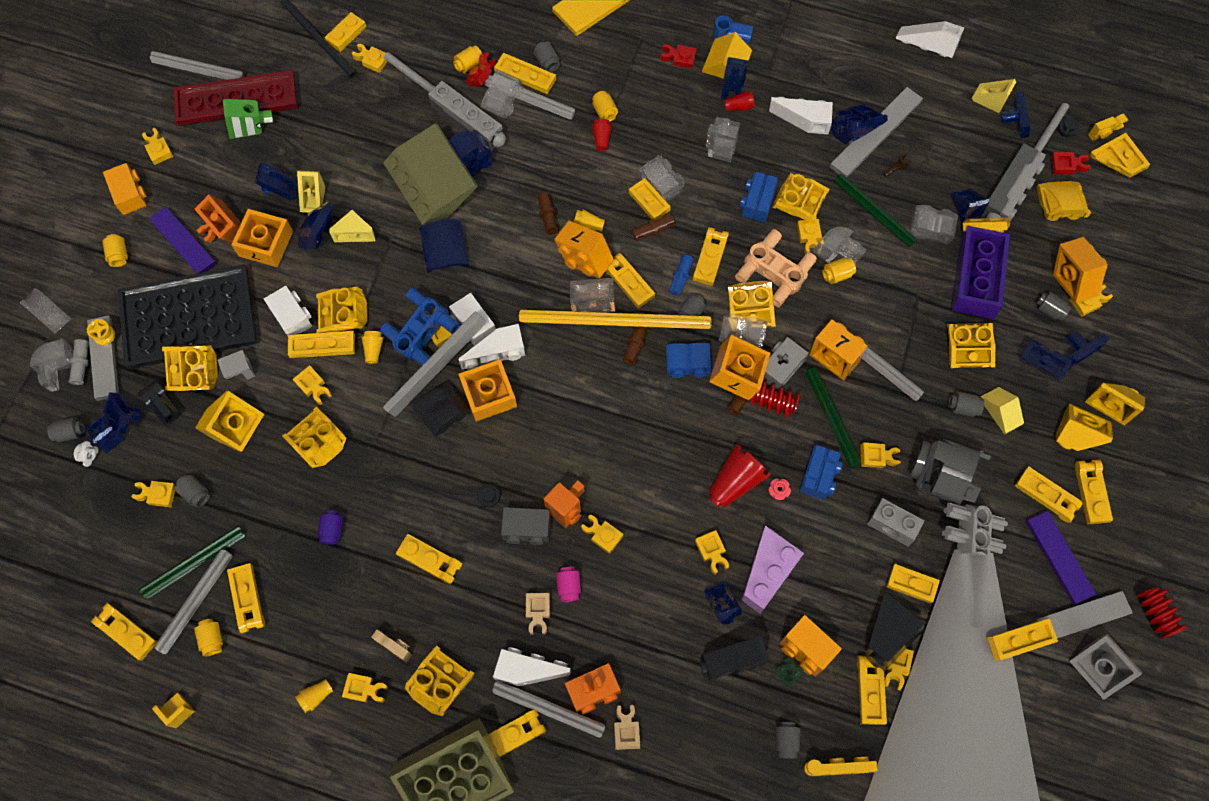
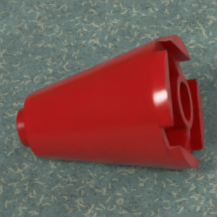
M738 444L732 449L709 490L711 494L709 499L718 508L721 505L727 507L771 475L769 472H764L766 468L750 453H744L742 450L739 451L742 447Z

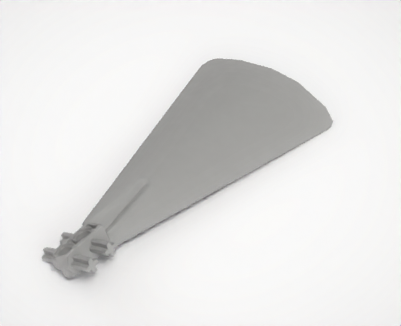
M947 503L944 513H947V517L958 519L959 528L946 526L945 531H942V536H945L946 540L957 542V549L952 554L877 764L878 771L874 772L864 801H1040L1013 657L995 661L987 637L1008 631L993 553H990L991 551L1002 554L1003 549H1006V544H1003V540L992 538L991 533L992 529L1004 531V527L1008 525V522L1005 521V518L992 515L990 509L985 505L973 506L967 504L963 507Z

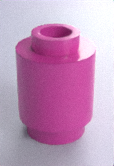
M574 567L560 568L561 572L556 573L558 596H560L561 602L578 601L581 594L579 571H574Z

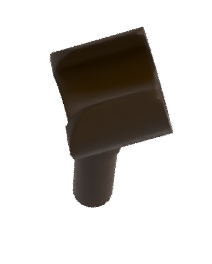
M901 154L896 164L883 172V175L886 177L898 169L906 170L912 160L908 162L903 161L907 154Z

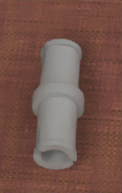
M74 340L73 357L70 358L69 362L71 365L70 384H84L85 367L88 366L86 358L89 342L86 340Z

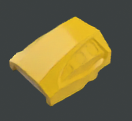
M790 173L773 203V208H778L808 222H814L821 204L830 189L813 179L805 178L800 174L794 175Z
M1062 181L1037 185L1040 206L1044 210L1046 219L1056 221L1060 217H1067L1071 220H1076L1083 216L1089 217L1091 214L1079 182Z
M772 281L745 282L728 286L732 331L744 328L776 326Z
M359 287L331 289L316 294L318 299L317 333L339 332L355 328L362 329L367 323V301L362 289Z
M993 323L947 324L950 368L995 367Z
M211 345L162 347L165 355L167 382L165 391L214 389L218 378L217 355Z
M317 407L292 430L282 435L312 468L326 465L342 451L346 441L345 435Z
M436 646L408 680L405 689L413 700L429 712L444 716L455 698L470 682L474 672L464 669L442 653L440 648Z

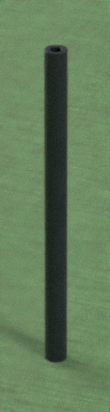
M281 0L280 3L340 68L350 78H353L356 72L288 0Z

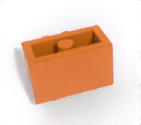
M208 194L195 208V211L206 222L205 225L197 229V232L204 235L208 231V235L204 238L208 243H211L216 235L219 239L232 243L241 225V221L221 199Z
M578 480L570 490L559 482L543 499L545 509L550 510V515L565 528L570 524L573 526L581 517V506L578 497L585 491V486Z
M609 663L565 683L577 713L580 711L583 714L596 709L595 704L602 701L605 704L618 699L617 694L621 693Z

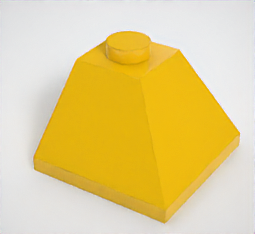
M1103 383L1085 400V403L1125 426L1143 411L1145 397L1133 388Z
M226 391L206 409L195 428L210 438L242 452L263 418L264 413L233 393Z
M1068 404L1056 432V441L1060 446L1080 451L1110 443L1113 440L1112 424L1110 421L1075 405Z

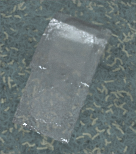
M835 227L822 237L812 252L827 263H830L838 253L846 259L851 258L856 263L864 255L866 249L859 242L850 238L854 232L853 230L846 227Z
M34 288L19 302L54 334L71 320L67 314L37 288Z
M64 339L51 341L41 345L31 357L30 367L38 373L37 377L40 385L50 392L59 390L57 371L71 367L69 362L70 358L73 357L72 347Z

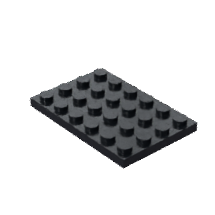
M245 264L118 289L124 367L127 370L165 362L164 351H162L164 346L211 345L214 351L218 352L257 344L248 268Z

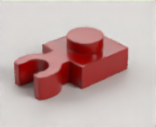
M663 45V52L668 54L661 53V61L668 62L673 60L674 66L693 69L697 48L677 45V49H673L670 45Z
M1053 152L1051 155L1053 174L1074 175L1076 169L1079 172H1087L1091 166L1084 165L1082 162H1087L1089 156L1080 155L1077 158L1074 152Z

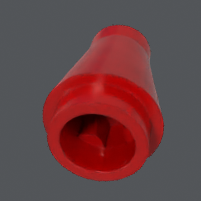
M746 90L733 97L724 99L726 111H750V108H755L752 91L747 92Z
M596 119L592 125L596 150L598 151L608 150L612 126L607 119Z

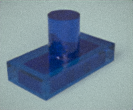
M1024 91L1015 93L1016 110L1001 112L1002 124L1018 122L1020 138L1029 137L1030 131Z
M261 163L258 166L255 184L261 186L262 191L265 193L274 192L291 201L295 199L298 180L265 163Z
M1078 331L1075 332L1067 340L1076 351L1063 362L1064 366L1069 370L1101 349L1110 339L1103 333L1087 343Z
M109 392L103 413L117 433H126L129 421L138 422L140 420L141 410L139 408L127 407L118 393Z
M726 583L704 590L705 597L721 624H730L734 621V617L742 615L740 605Z

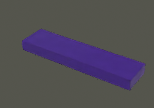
M166 206L149 218L152 224L196 273L207 272L216 265L212 257Z
M1044 512L1027 520L1026 524L1072 604H1077L1096 595L1049 512Z

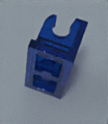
M728 57L721 94L722 100L728 98L730 91H734L735 95L740 94L741 88H744L748 60Z

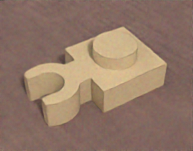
M526 593V618H533V621L529 624L530 635L534 634L533 629L537 625L542 627L543 635L547 633V626L543 618H550V593Z
M376 630L371 637L406 663L412 656L407 651L410 646L400 639H397L395 642L379 630Z
M630 705V713L628 715L622 714L621 706L617 707L616 715L621 722L614 723L615 750L640 749L639 722H632L635 714L633 705Z

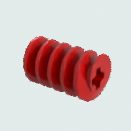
M763 381L761 389L752 397L750 406H754L758 401L759 409L767 405V411L771 412L775 407L776 415H779L784 410V417L787 418L791 413L794 415L800 393L792 397V390H788L784 395L783 387H780L776 392L774 384L767 389L766 381Z
M1157 587L1137 595V598H1146L1141 603V606L1150 607L1145 614L1146 616H1155L1150 621V624L1159 625L1154 632L1164 634L1159 639L1161 640L1182 632L1187 628V625L1178 624L1183 618L1181 615H1173L1178 610L1177 606H1168L1173 601L1172 597L1164 598V595L1169 590Z

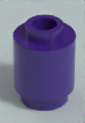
M326 510L325 514H320L317 535L319 543L337 545L338 539H341L343 516H340L338 511Z

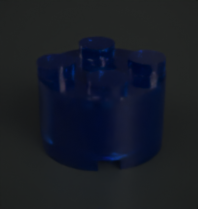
M464 130L454 135L449 142L473 177L476 172L483 168H488L492 164V152L479 131L473 130L474 132L469 133L468 130Z

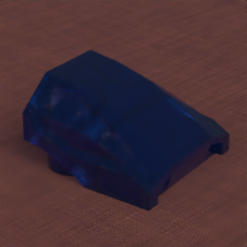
M862 104L836 112V118L832 119L830 128L837 140L844 144H849L888 121V115H883L868 107L867 104Z
M326 202L306 216L297 233L299 248L306 251L309 248L318 249L323 239L322 232L326 233L333 220L331 217L334 213L333 203Z
M444 219L428 222L419 228L427 273L432 272L431 270L452 266H469L461 221Z

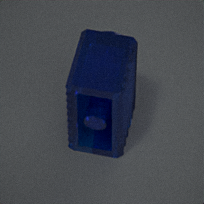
M1031 340L1020 359L1021 362L1028 364L1029 367L1032 366L1033 369L1036 368L1037 371L1040 370L1041 373L1044 372L1049 377L1053 376V379L1057 378V381L1063 379L1073 360L1034 340Z

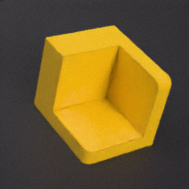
M176 693L162 707L155 705L152 708L163 723L172 728H178L195 712L179 693Z

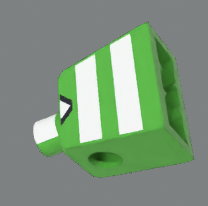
M223 99L224 116L229 139L261 134V123L273 122L272 111H259L256 100Z

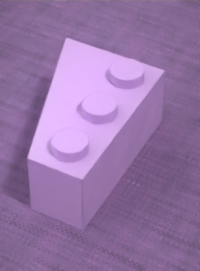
M767 526L764 527L742 596V601L759 614L762 613L804 554Z

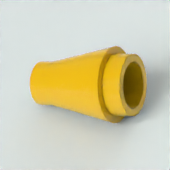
M583 209L582 211L577 210L574 223L602 232L605 219H601Z
M364 332L362 343L365 363H378L384 339L381 337V332Z
M325 679L318 684L299 691L300 694L295 696V698L306 713L309 710L313 711L333 690Z

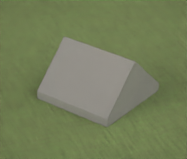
M1108 634L1094 639L1070 660V663L1103 700L1142 675L1140 669Z

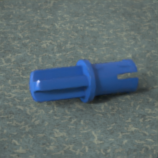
M684 254L681 256L677 270L673 272L674 278L669 292L674 296L681 295L686 280H689V271L694 262V258Z

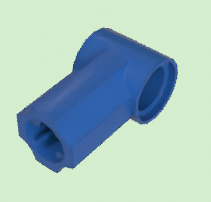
M722 15L715 20L713 38L716 39L736 32L745 43L749 44L753 26L732 22L731 18Z

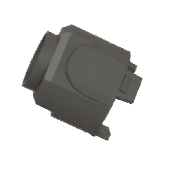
M946 439L933 442L923 440L915 457L910 477L916 479L915 486L922 493L956 505H960L962 500L975 503L982 486L971 481L979 457L990 460L991 456L985 454L982 450L976 451Z

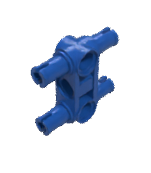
M411 288L407 292L406 298L418 307L401 331L387 322L381 327L380 332L392 341V345L397 352L423 366L431 357L423 351V348L438 328L442 326L453 334L461 325L449 316L448 310L435 299L426 297L415 288Z

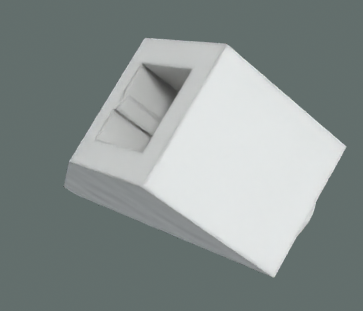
M946 21L903 26L898 32L896 39L901 40L905 44H913L923 50H930L941 56L952 58L958 47L964 27Z
M772 97L769 112L808 133L829 134L832 124L833 102Z
M519 324L497 328L459 358L461 368L471 370L499 359L501 361L508 359L514 361L520 359L521 356H525Z
M508 647V650L501 649L493 678L496 681L519 687L571 675V668H567L568 664L565 662L554 660L553 663L544 661L545 657L531 654L528 657L521 655V650Z

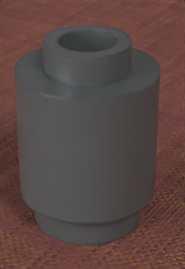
M538 43L533 53L542 69L548 72L557 70L560 66L559 57L551 43Z
M1051 291L1047 294L1043 292L1036 302L1038 304L1037 309L1054 320L1062 321L1071 309L1066 300Z
M696 294L689 295L678 309L677 314L701 316L706 309L705 300Z
M956 391L954 395L950 396L948 407L951 408L952 413L970 417L980 416L984 408V399L979 398L978 395Z
M78 417L61 419L49 424L47 432L51 441L65 442L82 438L83 433H85V425Z
M184 475L177 480L175 491L190 506L199 508L210 498L208 489L194 475Z
M781 722V727H776V752H778V758L798 759V753H800V728L795 727L793 722Z

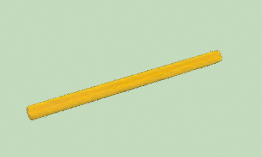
M520 310L519 321L522 323L711 329L712 326L710 316Z

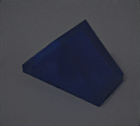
M972 189L951 193L952 201L961 222L970 218H981L989 204L988 198Z
M106 414L87 427L91 441L106 453L126 440Z

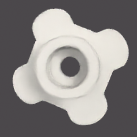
M84 441L77 445L74 450L75 460L83 462V465L86 467L90 466L98 453V447L91 446L90 442Z

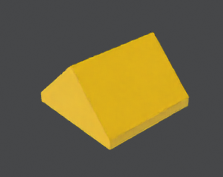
M736 32L716 38L702 72L740 84L752 49Z

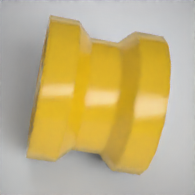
M96 319L87 327L88 336L98 345H108L115 338L114 329L105 320Z

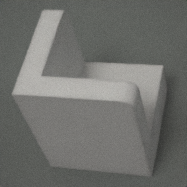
M243 350L218 359L225 379L239 374H243L247 380L255 377L250 360Z

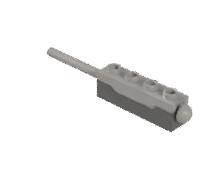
M389 52L384 55L385 60L429 92L431 107L487 150L491 152L495 147H501L505 144L506 137L503 133L502 125L443 81L437 86H433Z
M1067 103L1061 104L1034 148L1026 144L1022 145L980 215L986 218L1010 217V221L1017 212L1014 209L1015 205L1018 204L1020 206L1026 197V194L1023 193L1024 190L1031 189L1036 181L1033 178L1034 174L1039 175L1045 166L1042 161L1046 154L1042 153V150L1069 108Z

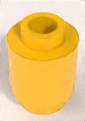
M469 46L455 55L453 64L456 70L465 74L473 67L480 64L479 57L482 54L481 50L477 46Z
M605 91L597 92L592 98V104L599 118L609 121L614 120L618 114V109L612 97Z
M110 234L103 239L105 260L109 266H124L128 259L125 239L117 234Z
M841 258L825 264L822 274L825 281L835 284L851 278L856 273V266L851 258Z
M213 619L200 621L198 623L199 626L194 628L199 651H202L203 656L220 653L223 641L219 623L213 622Z

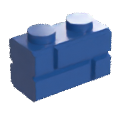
M754 172L753 179L748 178L745 188L748 194L747 196H742L740 208H743V217L766 222L778 183L777 177Z
M814 445L799 491L822 500H826L829 494L833 495L837 483L833 481L835 474L840 473L843 463L839 461L840 452Z

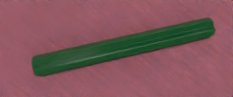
M839 174L835 178V184L907 247H911L917 239L847 177Z
M816 367L808 369L806 376L849 467L853 468L860 465L861 459Z
M236 526L140 587V595L145 600L154 596L216 556L220 550H225L244 538L243 530Z

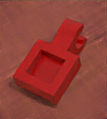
M489 52L482 53L479 57L480 65L470 70L469 76L465 81L470 87L482 86L492 72L491 67L495 65L496 61L489 60L487 62Z

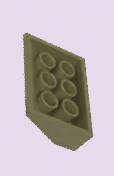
M433 124L397 147L383 162L421 224L425 226L439 228L478 187L438 124Z
M480 718L394 763L390 774V779L404 801H498L514 793V788L492 739Z

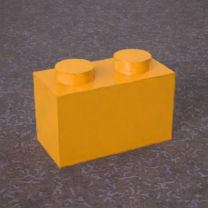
M125 163L103 172L115 206L123 215L147 206L144 200L147 196L143 187L138 185L140 177L135 169L131 170L128 164Z

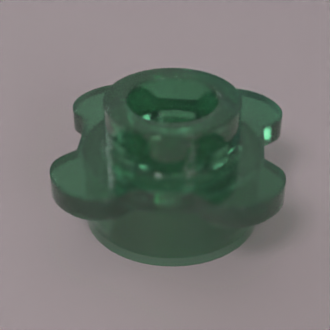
M788 657L785 658L784 664L781 667L776 668L775 674L787 686L791 687L794 686L798 677L804 675V669L798 667L794 660Z

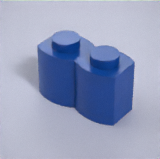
M710 344L666 345L667 375H671L673 378H683L685 375L690 374L694 375V377L702 378L707 376V374H711Z

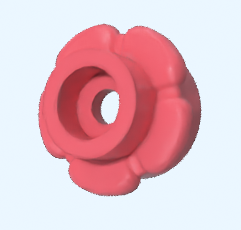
M776 478L772 480L771 486L768 489L770 495L777 500H783L791 493L789 482L785 479L779 480Z

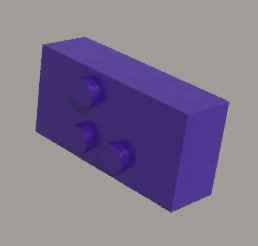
M967 226L960 239L951 311L995 319L1003 304L1010 234Z

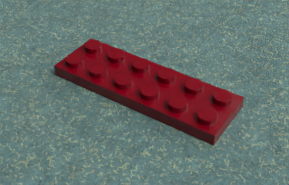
M293 70L173 88L174 113L177 126L225 119L223 99L256 100L259 111L271 110L275 112L298 108Z

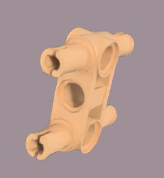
M772 229L763 242H758L751 247L750 253L745 258V264L735 275V278L738 282L745 283L755 271L779 286L773 295L774 306L779 308L789 295L795 294V292L800 290L808 276L807 272L816 262L817 258L814 254L807 252L797 265L773 250L782 235L777 230ZM754 255H760L763 258H757ZM789 278H795L798 281L793 282Z

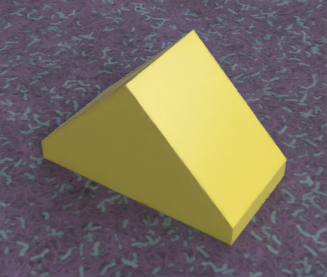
M1010 79L981 83L975 91L972 100L1000 113L1016 84V80Z
M298 170L300 212L321 213L326 186L319 171Z
M353 210L330 228V235L334 242L376 241L372 227Z
M997 387L980 397L984 399V406L1004 435L1024 424L1017 396Z

